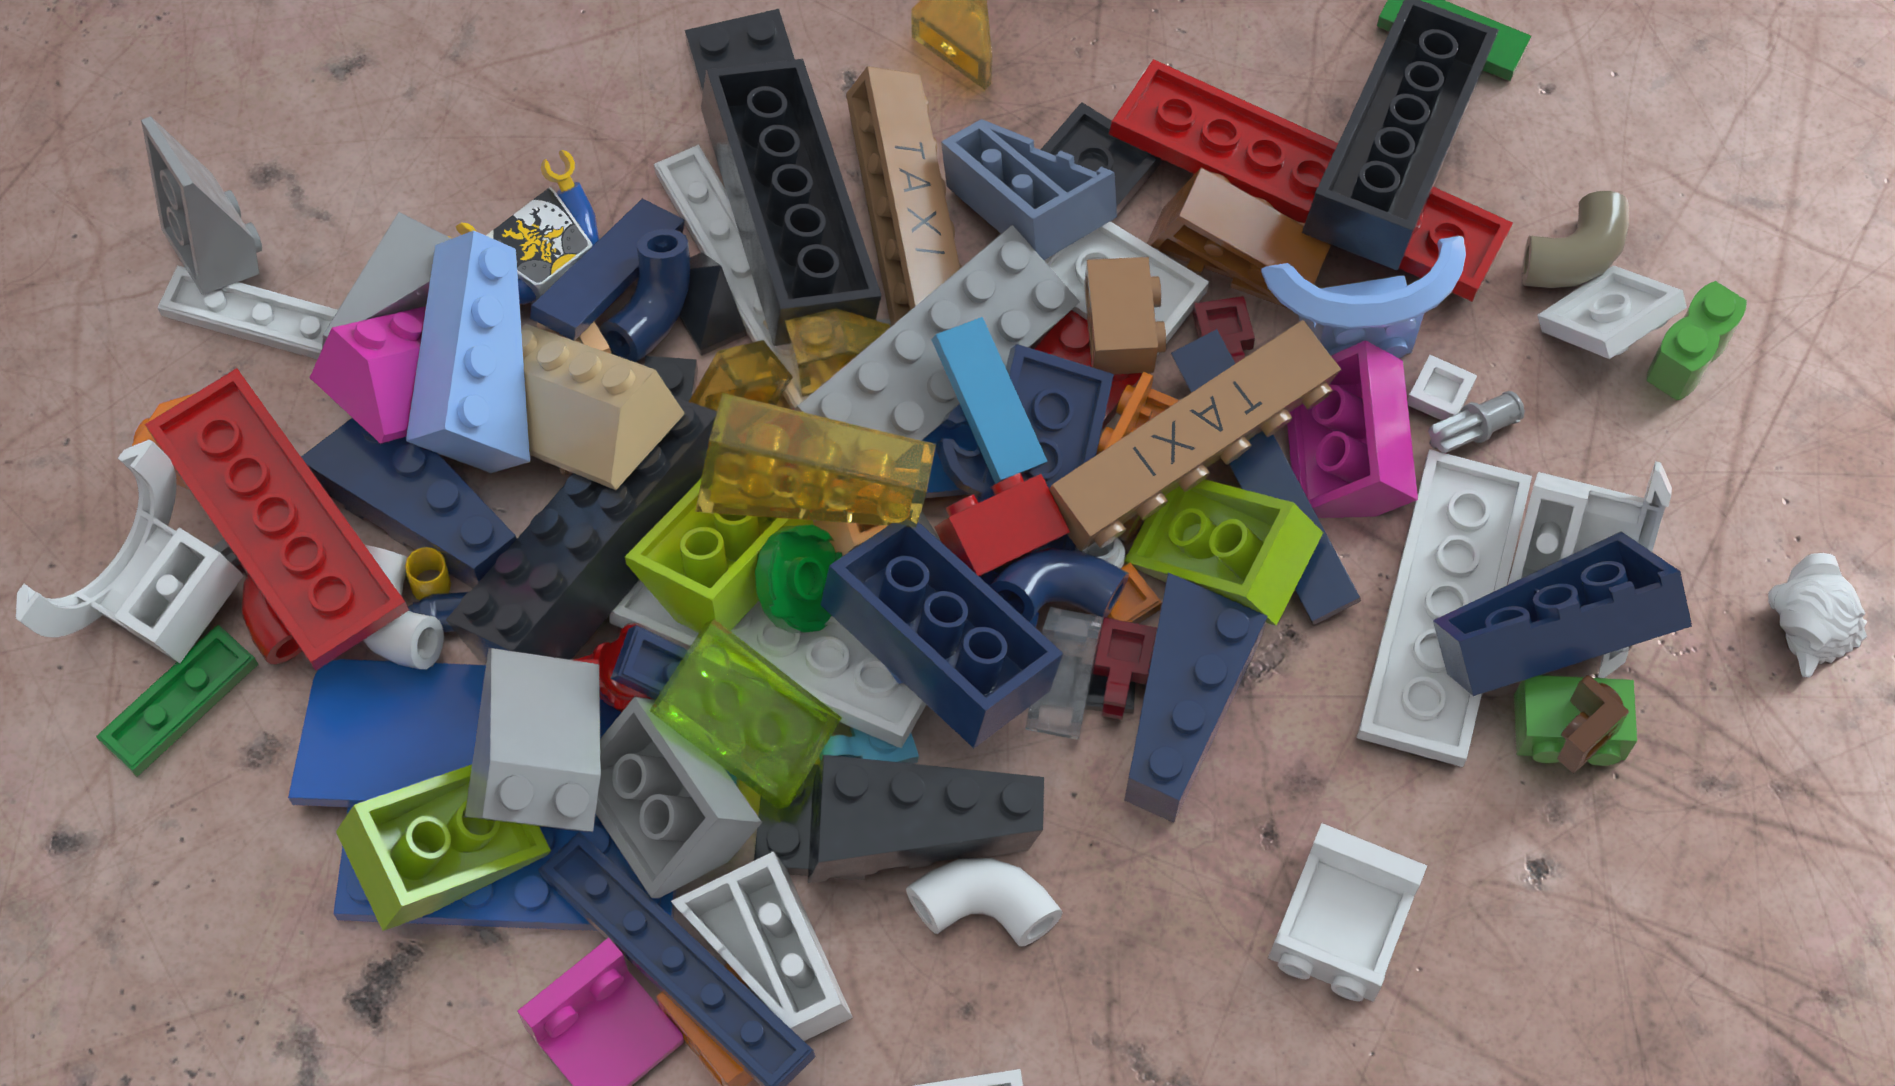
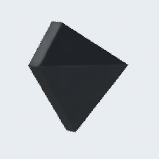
M702 252L690 257L689 289L679 317L702 356L747 336L722 266Z

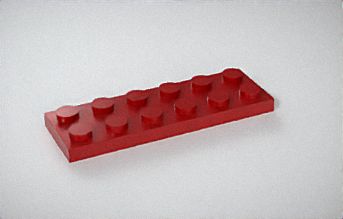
M237 368L145 424L153 439L170 458L176 472L315 671L409 611L405 600Z

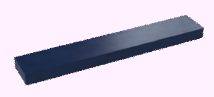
M1217 329L1171 352L1172 358L1191 393L1235 365ZM1261 431L1248 440L1252 446L1240 457L1229 463V466L1241 489L1294 502L1323 532L1295 588L1311 622L1315 625L1361 602V598L1274 435L1267 437Z
M578 832L538 869L541 877L606 939L609 937L634 966L759 1085L787 1086L816 1057L814 1050L581 832Z

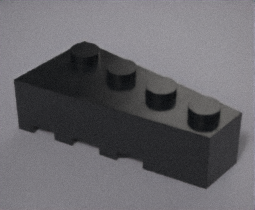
M824 755L813 777L808 883L827 881L829 877L854 874V876L875 874L881 869L908 865L909 868L930 866L932 862L955 858L973 859L1028 851L1043 831L1044 777Z

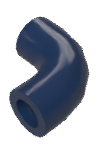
M653 230L644 234L638 240L639 279L635 292L629 302L600 327V332L609 345L611 354L637 363L669 334L679 317L689 289L690 253L686 235L677 230Z
M1047 548L1026 553L1017 558L999 573L990 584V587L1029 622L1043 605L1053 601L1075 605L1104 620V617L1110 614L1120 598L1127 583L1129 573L1104 559L1080 550Z

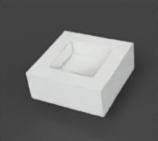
M1429 355L1409 395L1408 406L1440 420H1445L1459 414L1472 390L1477 375Z

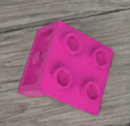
M609 937L517 1011L526 1031L572 1086H632L684 1042L682 1033L628 971L623 953Z

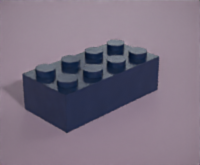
M906 513L829 565L820 605L973 749L1050 692L1063 652L911 514Z

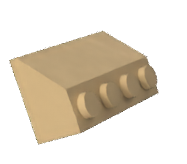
M525 324L521 328L530 455L617 490L685 414L655 369Z

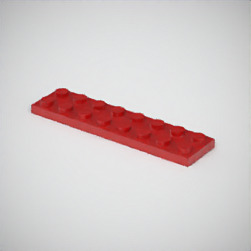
M1154 59L1113 118L1109 130V135L1195 174L1202 167L1209 172L1220 174L1227 178L1231 185L1252 197L1266 200L1278 212L1301 223L1306 222L1315 192L1338 145L1333 140ZM1433 187L1399 268L1419 278H1423L1431 271L1438 260V240L1462 236L1464 238L1466 257L1462 274L1452 293L1473 302L1502 248L1513 222Z

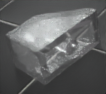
M1050 607L1042 634L1063 652V656L1050 692L1029 707L1026 730L1079 740L1093 677L1103 617Z

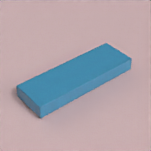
M983 317L936 334L931 341L995 484L1015 474H1024L1047 463L1048 461Z

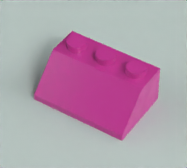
M426 306L332 327L309 377L380 444L407 436Z
M1366 340L1331 355L1341 368L1340 372L1329 384L1333 392L1309 410H1307L1304 404H1301L1289 412L1292 420L1287 424L1291 468L1317 517H1376L1417 501L1418 494L1403 360Z

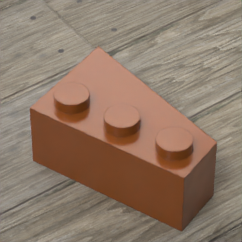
M1202 167L1163 207L1147 242L1148 245L1161 253L1188 262L1187 269L1199 276L1202 275L1204 269L1233 279L1231 288L1285 308L1287 307L1268 289L1261 272L1262 268L1288 263L1305 280L1314 285L1331 244L1303 234L1302 231L1305 223L1292 220L1275 210L1266 200L1252 197L1231 185L1224 176L1209 172Z

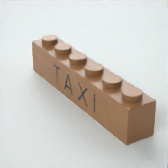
M867 66L846 93L892 327L962 268V265L958 260L954 241L955 227L949 217L945 197L946 184L943 178H941L937 159V141L932 135L928 116L929 103L923 92L920 74Z
M1301 320L1053 483L1049 490L1070 531L1067 535L1080 551H1083L1095 542L1100 549L1107 546L1126 531L1123 523L1137 514L1142 520L1149 518L1168 503L1165 495L1179 486L1184 492L1189 491L1209 476L1210 472L1207 467L1219 459H1222L1225 464L1231 463L1252 446L1248 441L1261 431L1269 437L1292 420L1289 412L1301 404H1304L1307 410L1326 399L1333 392L1329 384L1340 372L1341 368L1306 322Z

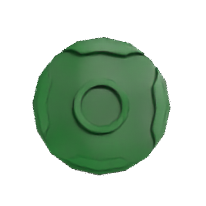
M815 525L782 527L769 536L759 553L755 570L756 592L762 609L776 627L790 633L821 631L828 626L825 623L832 616L820 604L829 565L843 557L842 552H835L834 546L830 542L835 540L831 535Z

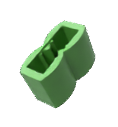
M1717 281L1701 288L1691 301L1684 318L1674 323L1666 332L1648 369L1647 382L1675 400L1683 399L1692 393L1699 385L1709 364L1716 360L1728 346L1744 316L1747 300Z

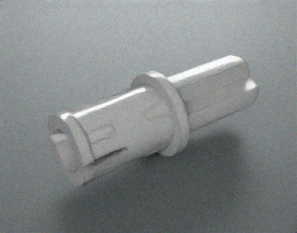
M1506 391L1502 395L1481 404L1471 402L1463 406L1461 413L1433 424L1428 430L1431 437L1429 443L1433 449H1439L1442 453H1447L1472 441L1482 443L1490 438L1492 432L1520 422L1524 418V405L1519 396L1512 391Z

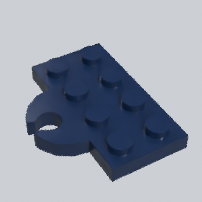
M1016 344L1010 349L1006 370L1048 461L1043 466L1021 475L1024 481H1027L1042 474L1050 489L1053 483L1096 456L1114 374ZM960 403L946 414L942 424L950 428L960 424L969 426ZM942 438L937 442V453L943 470L959 489L971 495L974 494L978 503L995 496L992 489L995 482L978 445L974 451H966L960 448L953 439ZM1065 534L1034 551L1047 548L1075 550L1076 545Z

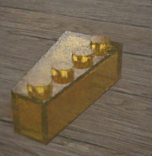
M722 393L709 439L695 512L886 526L891 523L906 525V527H917L928 488L936 444Z

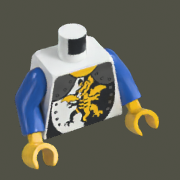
M565 150L559 151V156L565 164L564 174L558 175L554 173L546 158L541 164L542 175L550 182H556L560 190L556 193L549 187L486 235L516 249L519 304L522 305L533 304L599 240L595 212L581 184L573 182L571 178L575 169V162L571 154ZM462 222L455 226L461 235L473 230L476 231L468 223Z

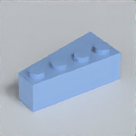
M473 230L435 245L406 441L493 473L530 462L517 260L515 248Z

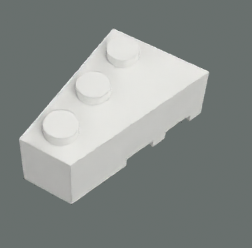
M774 852L671 901L770 1010L803 1041L853 1018L787 868Z

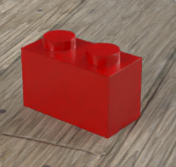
M1021 473L993 485L992 489L995 496L978 503L973 494L948 506L945 509L949 517L934 526L942 544L979 577L1070 532L1042 474L1024 481Z

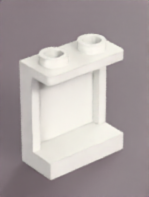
M1321 823L1268 959L1278 962L1279 969L1293 977L1309 979L1312 976L1331 984V989L1346 999L1362 1001L1365 998L1374 1002L1384 981L1385 972L1427 865Z

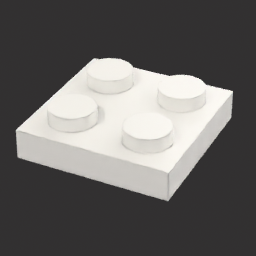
M1613 265L1603 275L1590 280L1537 316L1543 333L1610 359L1625 352L1631 344L1652 330L1663 327L1669 319L1686 309L1687 306L1683 290Z

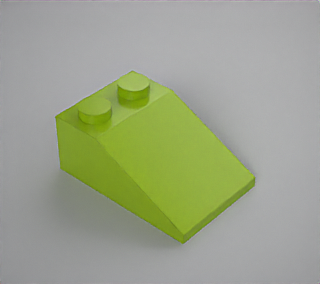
M1205 479L1187 492H1184L1179 486L1165 495L1168 503L1155 514L1145 519L1124 562L1126 564L1131 562L1135 569L1164 582L1167 581L1169 572L1267 615L1266 623L1277 626L1323 532L1294 502Z
M472 764L355 804L336 830V834L382 931L431 914L547 856L551 852L539 826L465 817Z

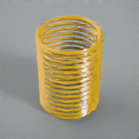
M430 547L418 548L413 551L406 560L405 568L412 593L416 599L421 600L432 594L449 593L451 582L445 558L441 552ZM432 569L441 572L438 577L430 581H419L416 579L420 573Z

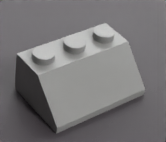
M634 697L601 737V776L596 815L651 898H660L728 863L761 825L762 821L686 714L657 700Z

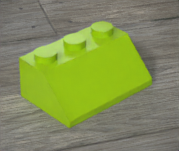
M724 455L625 556L626 564L676 622L720 643L759 601L756 592L755 570L759 553L769 536L784 526L814 525L811 498L795 488Z

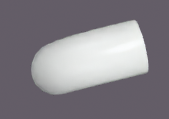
M365 545L402 596L406 576L405 564L408 557L385 549ZM407 611L363 641L375 654L398 665L416 669H428L434 665L440 656L443 648L444 633L443 627L437 618Z
M993 858L955 860L928 872L906 888L907 895L915 911L927 927L936 934H939L965 916L985 914L994 917L1000 922L1018 946H1026L1046 934L1059 921L1063 913L1045 888L1025 871Z

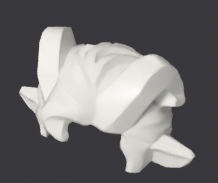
M1814 553L1806 556L1792 569L1787 583L1775 585L1768 592L1770 607L1774 610L1776 609L1780 615V626L1786 632L1789 649L1798 658L1803 677L1810 678L1818 663L1822 664L1825 661L1832 663L1836 657L1841 658L1846 652H1851L1853 647H1860L1861 641L1867 637L1864 629L1867 621L1863 619L1865 611L1861 606L1860 599L1852 585L1842 576L1836 558L1831 554Z

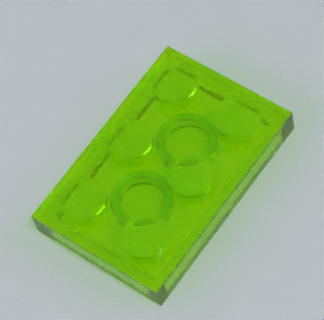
M715 619L704 624L649 710L779 810L790 805L842 719L837 713Z

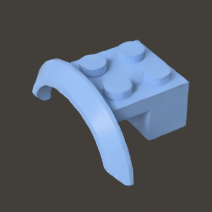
M1462 236L1439 239L1437 243L1439 256L1431 271L1408 286L1403 275L1318 288L1305 280L1288 263L1266 266L1262 268L1261 272L1268 289L1284 306L1299 315L1300 321L1304 320L1330 355L1366 340L1397 358H1401L1406 354L1412 353L1424 313L1437 307L1453 291L1463 271L1466 251Z

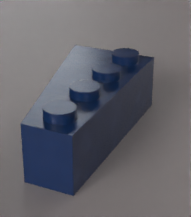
M351 418L301 456L327 494L342 503L346 510L362 520L366 518L387 532L389 537L403 546L407 544L415 550L430 547L440 551L445 558L448 573L471 588L478 584L496 563L498 557L507 551L517 539L516 535L436 452L406 441V437L380 444L357 421Z
M1622 531L1433 620L1447 675L1472 696L1692 627L1680 570Z
M1168 572L1124 801L1168 821L1175 822L1260 644L1267 615Z

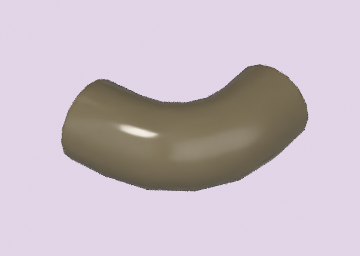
M1612 191L1589 193L1579 201L1578 226L1574 234L1564 238L1529 236L1523 257V285L1546 288L1579 286L1603 275L1623 252L1629 229V201L1627 198Z

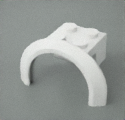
M149 439L124 449L117 458L133 473L138 485L139 500L130 533L116 557L95 580L83 589L66 597L56 599L45 598L23 584L17 592L16 619L40 636L61 637L85 628L104 615L178 663H181L244 575L220 552L181 528H178L176 531L168 526L176 497V473L170 458Z
M1655 461L1644 498L1538 472L1508 585L1621 531L1652 552L1665 507L1669 506L1672 487L1662 464ZM1629 647L1602 655L1598 677L1605 678L1626 662Z

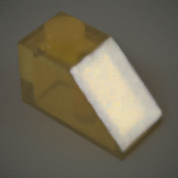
M920 0L911 9L912 38L986 90L991 85L993 57L987 0Z
M832 309L785 321L790 356L802 397L811 395L886 332L890 325L840 309Z
M764 340L718 350L689 402L719 412L736 439H738L774 410L793 376Z

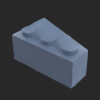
M983 119L941 141L946 186L1001 234L1013 225L1043 260L1117 218L1115 174L1111 170L1100 167L1096 172L1075 164L1074 156L1059 151L1056 156L1035 148L1033 139Z

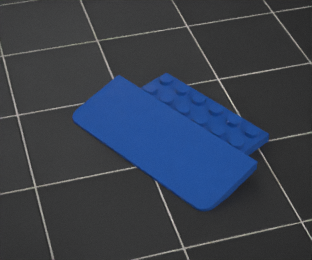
M339 659L322 666L313 678L288 796L292 805L348 807V814L355 804L471 765L473 762L486 665L434 663L428 669H416L398 665L392 661ZM601 698L600 739L621 714L613 706L604 703ZM688 716L738 787L742 741ZM595 813L593 832L539 826L551 850L547 856L431 914L407 923L598 931L551 887L538 871L578 832H581L649 897L650 895ZM342 846L333 914L338 921L378 922ZM676 890L660 898H652L672 918H674V904L671 901L675 899Z

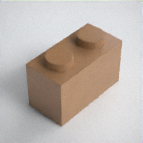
M1149 257L1087 260L1084 292L1092 367L1112 374L1154 373L1157 353L1166 351V330L1164 321H1155L1154 307L1161 306V283L1159 276L1151 277Z

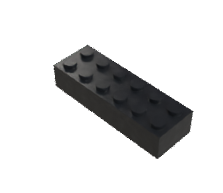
M1421 0L1403 1L1315 192L1302 231L1303 234L1395 270L1399 269L1484 70L1498 34V29Z
M795 59L706 69L701 111L773 346L873 333L882 295L804 60Z
M674 396L685 414L617 490L575 473L566 480L558 493L541 512L534 516L529 526L507 551L498 557L493 567L462 598L460 604L446 619L478 660L487 662L489 648L571 660L640 580L626 564L625 556L724 455L737 462H740L745 457L746 452L719 412Z

